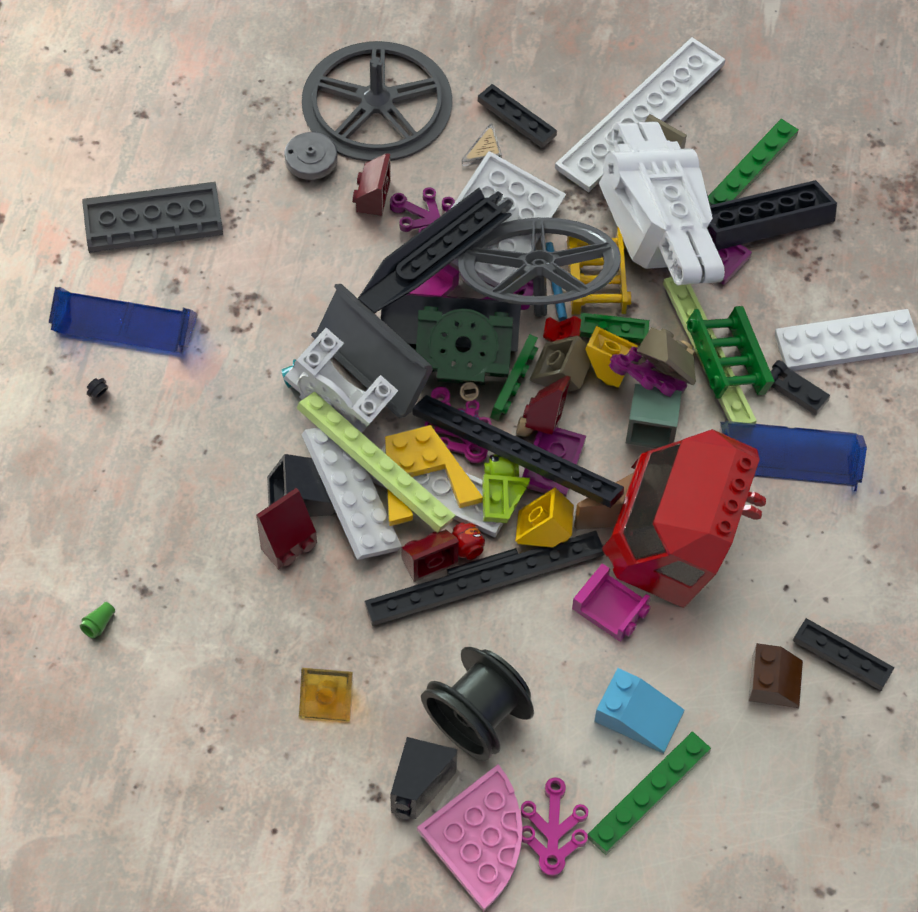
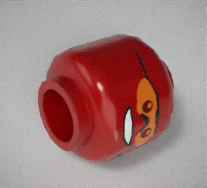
M462 522L453 528L451 534L457 537L459 541L458 556L460 558L471 560L483 552L485 539L475 524H465Z

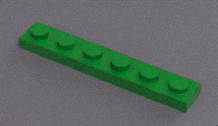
M781 118L708 195L709 205L738 199L798 135L799 129Z
M692 731L587 834L588 839L607 855L710 753L711 747Z

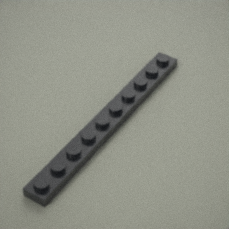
M425 395L412 410L413 415L609 508L624 494L623 486L428 395Z
M595 530L569 538L566 542H561L554 547H539L365 600V607L372 626L603 556V545Z

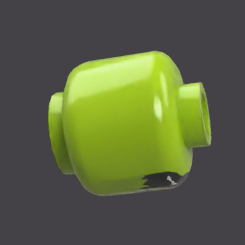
M492 454L489 457V463H484V473L487 475L519 477V465L497 454Z

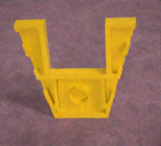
M431 425L385 436L386 455L411 477L445 469L459 508L482 503L483 497ZM387 489L389 526L412 521L413 514L411 509Z

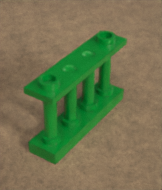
M735 306L726 319L703 320L699 309H694L686 322L687 330L692 336L716 399H720L729 386L750 384L754 386L757 395H766L775 381L744 307ZM729 328L733 337L711 339L707 329ZM736 346L741 356L718 358L715 348ZM744 365L749 374L726 377L722 367Z

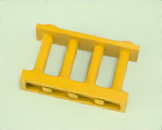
M617 227L616 238H612V240L619 248L621 263L618 275L608 284H619L620 294H590L571 301V315H580L581 306H585L586 303H621V314H626L627 305H631V291H627L624 249L627 248L619 227ZM567 236V249L590 245L582 240ZM597 258L568 265L569 273L586 285L598 275H584V273H580V268H583V266H604L603 258Z

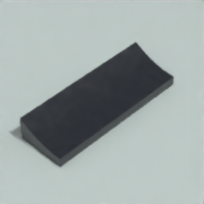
M817 180L710 205L713 219L707 230L716 249L721 250L835 222L837 202Z
M408 293L381 309V320L407 344H416L418 310H424L426 306L437 307L443 315L457 309H470L483 314L488 319L489 316H494L495 312L509 313V317H513L511 351L518 352L521 304L494 299ZM460 337L455 343V347L471 348L472 345L467 337Z

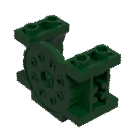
M426 306L424 310H418L416 352L431 364L432 372H437L438 382L463 384L473 382L476 385H485V376L508 378L513 317H509V313L495 312V315L489 316L488 319L483 314L470 309H457L443 315L437 307ZM467 337L470 339L472 345L469 351L462 353L456 349L455 343L458 338ZM484 352L485 356H481L480 353Z

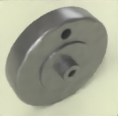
M306 132L293 137L286 145L284 151L285 164L288 170L293 175L307 180L325 177L333 171L338 160L335 143L326 135L317 132Z

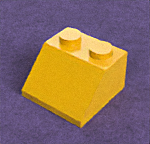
M556 487L518 511L515 541L518 544L554 547L561 542H566L572 536L574 505Z

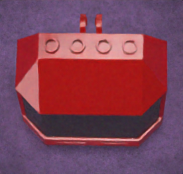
M711 429L642 453L631 466L635 471L610 539L602 547L606 557H609L614 567L612 570L616 578L685 608L717 574L733 543L741 515L754 520L761 519L762 511L752 505L765 506V496L756 492H749L760 460L757 449Z

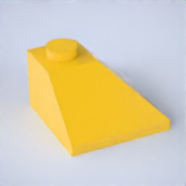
M596 326L585 350L597 378L607 385H614L619 388L625 375H619L610 368V358L614 354L627 355L631 347H638V345Z

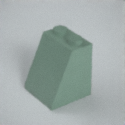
M635 384L625 443L651 448H659L674 443L682 391L675 390L672 396L669 397L664 395L657 387L647 390L641 384Z

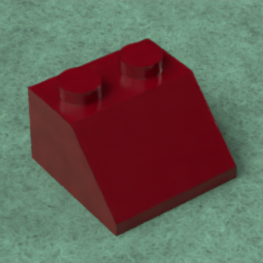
M386 153L365 163L363 172L358 173L357 185L359 187L358 190H354L352 202L356 203V212L383 216L391 183L390 154Z
M565 376L539 390L535 398L531 397L529 405H526L523 418L526 419V428L553 434L562 417L571 376Z
M446 529L438 533L436 531L432 532L426 538L418 541L412 540L401 547L402 560L413 582L458 564L459 541L457 537Z

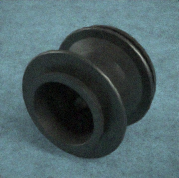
M464 647L460 654L461 661L467 672L452 687L442 682L430 681L427 684V689L421 694V701L433 722L455 745L474 758L486 761L492 754L499 753L501 749L500 741L494 729L508 714L522 720L533 718L534 707L529 687L521 675L506 660L490 650Z

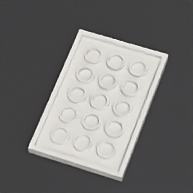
M488 151L452 207L480 188L485 198H489L497 191L503 194L501 201L496 204L497 206L507 201V199L513 202L510 211L507 212L511 213L512 216L504 222L525 218H552L566 194ZM536 233V243L541 237V233ZM532 234L502 240L493 244L488 249L529 253L531 252ZM458 257L451 263L458 266ZM482 262L475 263V271L478 276L494 287L518 269Z

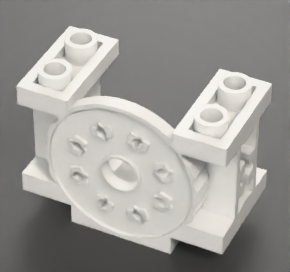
M325 328L295 361V365L283 379L301 394L299 398L302 400L311 393L316 392L362 433L398 390L381 375L366 392L348 382L336 370L330 360L344 343L330 330Z

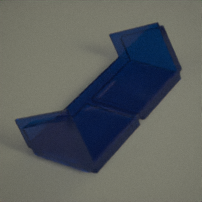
M55 287L49 323L51 324V330L56 333L182 353L183 347L188 348L198 314L184 307L182 311L71 293L62 287Z
M733 421L720 422V433L757 449L760 460L755 476L850 484L853 486L854 491H857V484L862 483L867 451L863 435L850 432L797 427L788 428L786 426Z

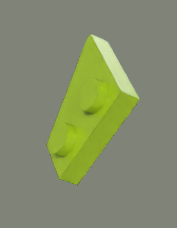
M484 474L482 478L483 522L508 523L530 482V478Z

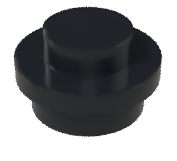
M97 378L93 379L87 385L88 391L86 394L95 400L100 398L109 388L104 378L99 380Z

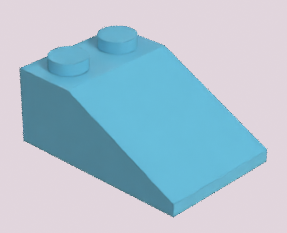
M617 668L596 709L594 722L664 754L685 710L643 679Z

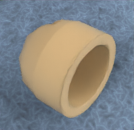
M467 382L461 386L460 395L466 401L475 400L479 395V388L475 383ZM476 389V393L465 394L464 390Z
M523 417L519 418L516 435L527 437L532 434L533 429L525 427L526 419Z

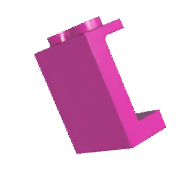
M448 264L417 289L410 292V294L447 296L459 285V271Z
M602 563L573 598L572 610L621 642L625 635L629 637L637 626L635 624L640 617L642 619L645 618L650 611L651 606H649L651 596L645 594L644 597H641L609 575L610 568Z

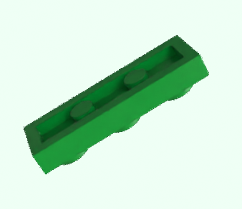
M581 313L580 317L582 320L579 337L591 338L596 326L631 343L641 344L649 332L650 320Z

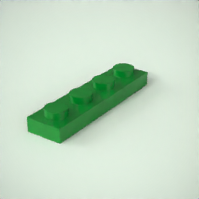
M529 334L492 409L490 418L499 421L501 414H507L512 404L508 400L511 395L516 396L521 385L518 383L520 377L525 378L530 367L527 365L529 359L534 360L539 349L535 346L538 337Z

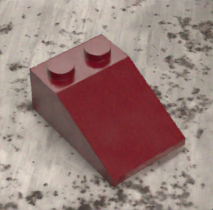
M297 488L256 514L261 550L277 569L292 564L297 556L303 552H309L315 547L317 533L300 491Z

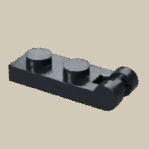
M777 360L773 364L770 372L775 382L771 387L817 415L829 401L830 394L789 369L783 361ZM780 375L785 379L782 381L778 378V376Z

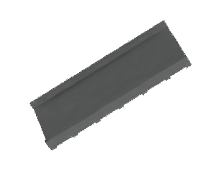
M216 181L82 199L89 253L223 235Z
M335 284L336 291L317 331L313 332L311 336L316 339L325 328L330 330L344 343L333 357L366 388H369L380 375L398 390L386 406L397 417H406L412 412L433 370L431 364L376 314L361 303L343 284Z

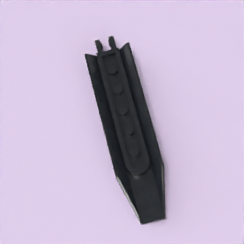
M476 189L384 258L358 297V300L375 314L417 289L512 216L511 213L507 212L510 211L513 202L507 199V201L497 206L496 204L503 197L502 193L497 191L489 198H485L481 189Z

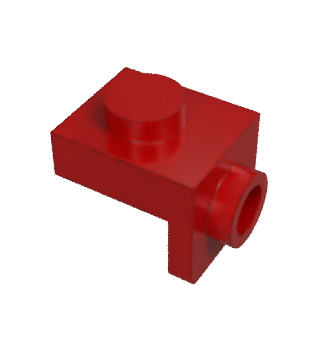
M572 316L558 322L549 317L545 322L543 338L552 342L579 336L582 319Z

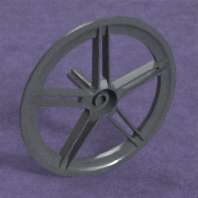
M369 41L341 48L328 55L315 66L303 87L302 111L310 131L329 137L335 143L338 154L355 160L369 162L387 153L390 154L391 161L411 156L423 150L439 137L451 116L452 91L442 69L422 52L398 43ZM372 53L369 86L365 87L325 77L332 68L342 61L357 55ZM376 53H381V62L380 58L376 57ZM385 53L409 59L419 65L430 78L387 87L385 85ZM318 90L361 103L334 131L324 121L319 112L317 93ZM437 92L435 111L428 123L418 132L414 130L393 104L398 101ZM361 112H364V114L343 135H341L347 129V127L359 116V114ZM390 112L394 114V116L399 120V122L404 126V128L410 133L411 136H409L404 131V129L392 118V116L389 114ZM379 113L398 132L403 140L387 144H366L348 138L372 114Z
M549 217L525 218L501 223L458 257L459 273L471 288L499 301L534 305V313L537 317L547 315V305L580 299L605 287L616 276L621 263L619 248L606 233L578 221ZM536 233H541L542 250H536ZM545 233L570 236L590 245L548 252L546 250ZM532 234L531 252L529 253L488 249L493 244L502 240ZM597 258H603L604 266L600 274L586 285L561 268V266ZM482 262L518 269L494 288L478 276L475 271V263ZM546 278L567 292L547 296ZM533 279L534 296L513 294Z

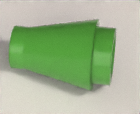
M104 602L97 609L83 617L80 624L82 632L90 638L100 636L111 616L115 613L114 607L110 603Z

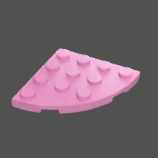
M499 764L417 827V831L483 912L498 898L508 884L515 870L522 842L521 811L513 786Z

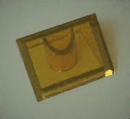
M302 668L299 717L350 721L354 688L353 672Z

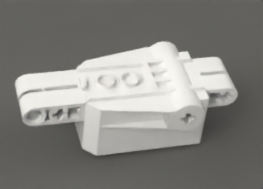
M658 122L614 124L611 137L615 150L608 153L605 157L604 174L599 185L616 225L620 229L632 261L645 269L668 267L676 285L721 282L725 273L724 265L707 230L713 218L702 172L699 168V159L695 150L691 148L681 149L677 141H667Z

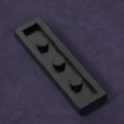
M491 84L478 95L477 101L541 148L557 136L555 128L495 85Z
M805 618L793 639L795 643L881 691L895 668Z

